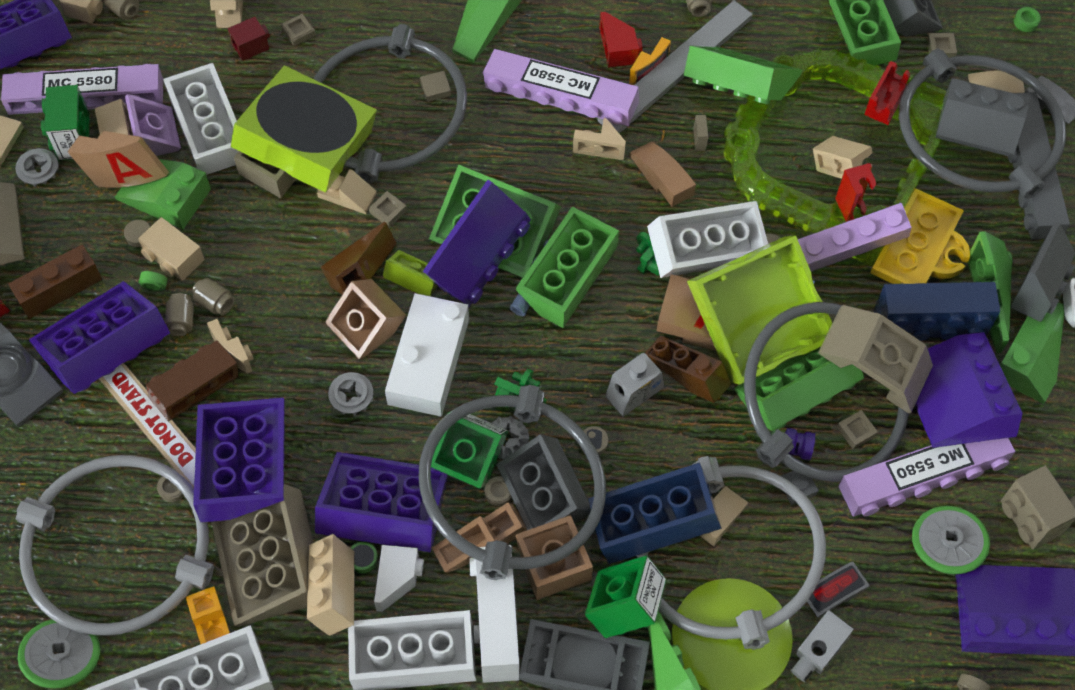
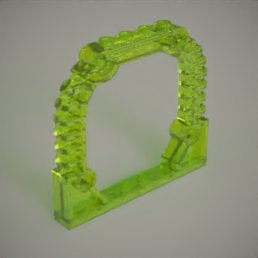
M822 48L805 54H802V52L797 53L793 57L782 54L772 60V62L802 70L800 77L785 96L795 93L805 80L825 79L840 83L871 97L884 73L880 66L868 64L865 59L860 61L853 58L850 53L844 54L838 52L837 49L822 51ZM910 75L908 83L912 80L914 76ZM924 81L917 88L911 100L910 123L916 139L919 143L925 145L924 150L933 158L942 139L935 138L946 91ZM749 95L747 103L739 106L735 118H737L735 122H730L724 132L726 141L723 153L726 160L731 163V171L737 188L741 190L749 202L757 201L759 209L769 211L776 217L788 220V223H794L805 231L809 230L817 233L846 223L837 201L832 205L823 203L776 181L762 170L756 161L760 144L758 131L777 100H770V104H764L754 101L755 96ZM899 106L892 117L899 121ZM914 158L911 160L906 171L909 173L907 179L902 177L896 188V192L899 194L892 206L902 203L905 208L927 169L919 160ZM880 204L874 207L866 208L865 215L877 212L887 207ZM854 209V219L863 217L860 209ZM884 246L853 256V258L873 267Z

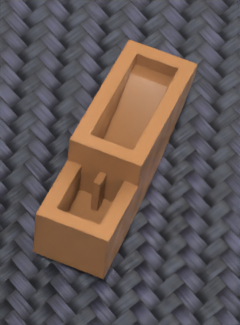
M651 141L629 153L656 193L661 192L671 207L694 196L695 182L680 164L657 144Z
M508 502L485 518L479 516L456 532L477 547H486L487 542L496 540L508 544L516 539V534L527 531V528L516 507ZM447 539L432 547L445 573L470 564L469 558L472 557L457 549Z

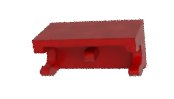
M892 61L889 62L874 89L864 114L886 125H889L895 114L910 77L909 70H906L903 76L898 75L895 72L897 70V63Z
M870 163L844 170L835 199L846 222L854 220L853 212L855 207L860 209V213L863 216L866 213V205L863 201L868 183L872 190H874L876 185Z

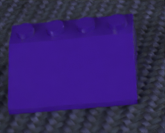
M14 0L0 6V69L14 67L20 60L39 56L43 53V50L50 47H59L65 44L66 40L72 38L60 11L51 0Z
M487 180L423 272L444 292L460 303L468 304L469 308L472 303L475 304L480 299L483 293L482 289L487 281L490 282L495 278L499 270L498 266L502 260L507 259L512 254L514 243L519 236L523 237L530 227L529 222L531 219L523 209L493 182Z
M123 281L30 338L29 341L62 383L73 394L89 388L94 381L102 376L111 374L119 365L136 358L141 351L149 346L161 342L163 337L170 334V331L157 307Z
M985 333L957 335L928 348L933 366L915 403V407L932 447L1017 437L1023 413Z
M284 398L198 405L193 506L200 523L231 520L284 501Z
M336 452L315 506V533L328 536L334 534L340 538L388 546L418 548V551L431 552L437 527L428 515L422 500L419 486V465ZM431 467L432 491L438 508L441 511L448 474Z
M980 565L970 572L956 574L962 652L1075 656V569Z

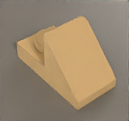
M210 0L211 10H215L216 26L218 28H229L242 22L243 0Z
M605 117L601 133H595L590 130H575L573 153L624 160L626 141Z
M349 169L345 177L339 175L326 193L319 189L317 191L318 198L363 214L367 213L377 194L374 188L351 169Z

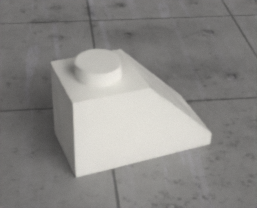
M382 545L374 600L376 611L383 612L416 586L417 576L422 577L424 559L419 558L418 548Z

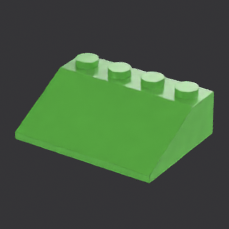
M458 165L429 239L442 244L486 181L490 180L523 209L531 219L529 222L530 227L523 237L519 236L514 243L512 254L507 259H503L498 266L500 269L523 278L531 267L533 260L540 254L562 206Z

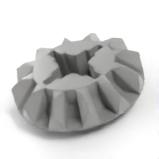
M37 148L21 155L15 169L18 178L24 184L29 183L36 187L39 183L46 185L47 180L50 178L55 179V173L59 170L56 156L51 151ZM34 162L41 167L42 171L40 173L36 172Z
M354 372L344 373L333 380L329 387L328 397L333 408L340 411L343 415L345 413L356 415L361 410L366 411L367 406L373 401V387L371 382L362 374ZM355 386V392L358 397H352L347 402V396L344 393H350Z
M511 415L508 418L498 417L497 420L492 422V424L505 430L509 429L510 436L514 437V439L509 438L506 445L502 446L498 456L499 459L507 458L529 442L528 429H526L522 421L513 419Z

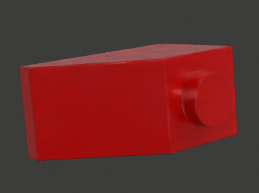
M600 12L599 29L608 68L633 65L641 51H643L641 38L636 37L635 28L607 12Z

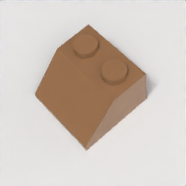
M372 279L351 281L325 323L359 359H363L394 335L406 314Z
M571 515L516 534L515 537L521 557H532L551 552L563 546L578 531ZM582 545L565 559L545 567L525 569L536 600L591 581L593 566L584 545Z

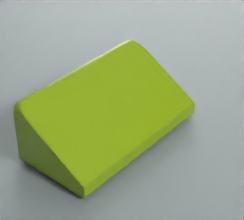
M400 250L386 261L383 272L385 279L417 294L430 297L438 287L423 272L428 263Z

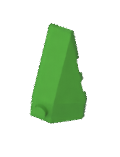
M468 0L452 49L453 53L474 63L522 0Z
M982 231L979 232L970 250V258L967 264L973 282L996 283L1000 313L989 332L996 353H1002L1009 341L1013 259L1011 252L1007 251L1004 241Z
M1059 302L1052 315L1046 313L1041 322L1029 316L1026 317L1000 364L1010 387L1042 404L1046 402L1057 381L1065 313L1064 305Z
M658 611L655 624L647 627L654 690H701L691 668L684 670L682 652L678 645H670V631Z

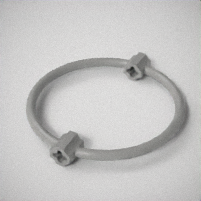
M115 455L94 459L71 469L54 481L38 500L26 497L25 500L20 502L15 519L19 523L25 524L21 535L19 560L23 581L33 601L48 617L71 630L92 635H117L144 628L158 621L177 607L193 587L204 590L213 577L214 566L205 562L209 544L208 522L200 523L193 506L194 488L177 471L161 462L141 456ZM136 467L155 472L171 481L184 494L196 520L197 545L194 557L185 555L176 568L175 579L182 583L168 599L153 610L122 622H87L74 618L58 609L41 590L32 566V543L35 530L45 531L47 528H50L54 520L56 509L49 505L51 501L72 482L101 469Z
M701 457L694 464H701L711 494L719 492L724 487L722 478L745 477L772 484L795 500L806 515L812 530L814 542L812 566L803 586L793 599L782 609L763 619L761 610L755 611L751 609L742 612L736 617L738 626L716 627L705 625L684 617L670 607L663 598H661L658 611L671 623L692 634L713 639L741 638L745 649H759L770 642L767 631L779 626L792 617L814 592L820 580L826 557V540L823 525L818 512L807 496L797 486L780 475L750 466L719 467L716 457ZM648 552L637 555V558L645 555L648 556Z

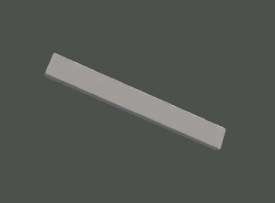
M733 0L638 81L634 86L639 87V104L630 124L685 77L684 71L690 45L720 47L752 19V13ZM598 118V122L603 125V119ZM611 123L618 133L627 127L626 125Z

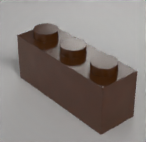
M81 244L8 283L28 319H31L103 279L84 245Z
M216 340L210 345L202 346L197 353L189 358L178 361L173 368L165 373L154 376L146 384L148 397L169 422L238 377L237 362Z

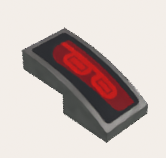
M852 561L820 579L807 602L816 616L821 618L828 610H833L843 602L847 603L869 588L870 585Z

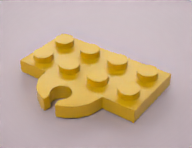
M915 188L904 208L912 227L910 236L884 245L870 274L892 284L927 283L930 276L939 279L953 278L963 272L965 265L952 262L948 255H956L965 263L970 258L968 243L963 236L954 231L964 210Z

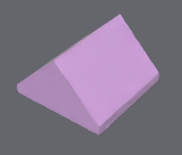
M130 94L125 96L133 136L142 137L156 156L176 152L181 149L172 107Z

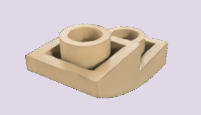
M986 71L968 74L970 83L1010 93H1025L1023 81L1005 72Z
M218 319L208 322L207 325L213 340L219 341L237 362V367L246 373L252 372L249 361L254 359L248 345L242 346L238 337L232 339L227 326L221 328Z

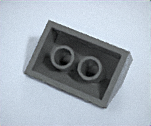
M883 0L896 31L905 37L939 31L943 28L931 0Z
M952 78L944 96L935 138L1013 157L1026 120L1030 97Z
M1054 222L1010 307L1040 322L1046 313L1052 315L1059 302V299L1055 298V296L1060 297L1067 285V282L1063 281V279L1068 280L1075 268V265L1071 264L1075 251L1059 222Z
M540 434L497 464L527 530L571 515L574 524L590 514L589 501L557 438Z

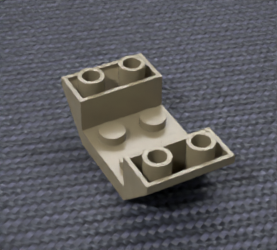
M846 305L840 307L818 352L840 368L853 364L889 388L890 391L886 399L907 413L912 412L933 366L927 346L881 314Z

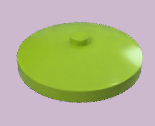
M727 578L713 580L697 587L682 601L677 612L688 619L705 625L735 627L738 626L736 617L744 611L751 609L755 611L761 610L763 619L783 607L769 592L760 586L745 580ZM789 619L767 631L770 642L765 644L764 647L755 650L745 649L741 638L713 639L702 637L685 631L674 624L671 631L672 645H678L682 652L684 670L691 668L702 690H766L778 680L790 659L793 641Z

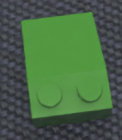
M159 159L169 171L166 177L141 185L121 187L115 195L116 200L158 219L162 217L171 225L183 230L211 188L206 172L183 162Z

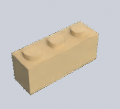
M334 534L310 544L308 559L307 619L329 636L354 625V551Z

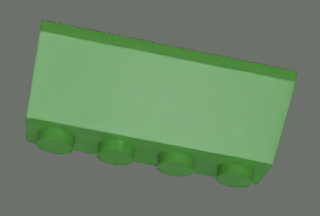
M828 0L853 58L871 66L897 60L901 41L883 0Z
M690 45L684 76L693 78L692 83L707 86L710 83L713 84V89L728 92V89L734 90L733 95L749 98V95L755 96L754 101L770 104V100H782L800 77L802 70L721 47Z
M571 207L516 287V291L539 316L564 328L616 250L619 230Z
M819 347L804 355L789 358L776 368L757 376L756 396L767 428L771 431L781 429L792 419L807 414L811 408L820 403L830 401L834 395L843 390L851 389L855 386V383L864 379L862 370L853 364L843 368L838 367L818 353L821 348ZM744 383L734 387V389L747 407Z

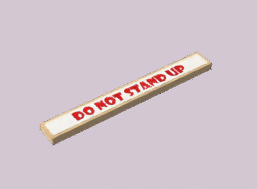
M123 363L116 367L111 374L99 378L171 467L182 475L194 488L196 448L172 420L169 422L149 399L145 387Z

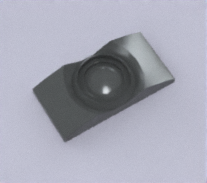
M0 323V408L17 427H20L64 391L43 366L25 350L12 333Z
M531 619L519 680L552 690H642L650 642L616 635L604 638L600 632Z

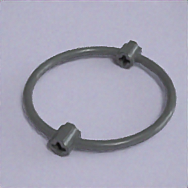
M399 24L397 27H394L391 36L362 40L342 49L331 57L313 78L323 83L328 74L347 58L362 51L382 46H388L389 53L394 54L397 58H405L407 55H410L412 48L423 51L441 62L451 74L457 92L456 109L450 124L436 141L420 152L398 160L383 161L382 154L377 153L374 149H365L360 152L358 159L350 157L344 165L354 168L355 173L368 184L377 181L380 172L408 168L435 155L454 137L466 112V84L457 65L439 48L425 41L415 39L414 29L405 24Z
M939 48L931 51L923 60L925 68L918 72L905 88L899 106L901 131L913 154L933 173L955 185L983 192L1018 190L1027 199L1034 197L1043 190L1045 183L1042 181V178L1052 171L1059 162L1066 143L1065 119L1054 96L1037 78L1009 62L978 55L948 58L945 52ZM957 66H982L1010 74L1031 87L1047 105L1055 125L1053 150L1045 163L1037 170H1034L1027 163L1022 164L1011 172L1009 181L989 182L959 175L935 161L916 139L910 123V104L914 93L930 76H933L940 83L947 81L955 74Z
M829 302L804 303L777 315L764 327L754 341L749 352L744 374V393L747 410L756 433L762 441L756 449L758 458L771 468L776 467L782 462L788 468L801 475L829 482H841L844 475L885 462L895 451L903 437L909 413L898 407L897 419L889 439L874 457L863 464L844 470L815 468L789 454L794 446L792 444L793 440L786 433L781 432L779 429L773 430L772 433L768 430L758 406L756 373L765 345L780 327L797 317L807 314L827 313L837 315L842 306L840 304Z
M534 385L521 386L518 396L494 395L482 397L454 409L435 426L424 445L420 457V492L432 522L452 545L468 556L482 562L480 573L492 580L506 579L508 569L540 568L565 559L577 551L593 534L601 519L605 505L606 479L596 448L585 432L572 419L554 407L543 403L545 392ZM516 407L514 416L519 421L526 423L538 422L540 414L566 429L586 454L594 479L592 509L581 530L563 546L551 552L532 557H511L513 548L508 546L506 542L498 540L487 542L484 550L458 534L438 508L431 486V464L435 449L443 435L457 421L471 413L486 408Z

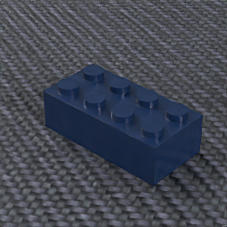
M995 282L884 284L873 311L883 315L918 340L923 341L929 338L948 340L957 335L984 332L987 336L1000 313V306Z
M697 463L606 492L605 505L601 519L596 527V533L602 553L608 563L612 564L722 529L706 475L701 464ZM594 497L588 498L590 509H592Z

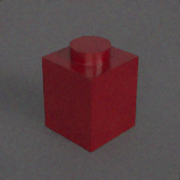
M255 16L228 28L231 43L242 61L269 50L267 40L270 38L269 31L265 24L260 25Z

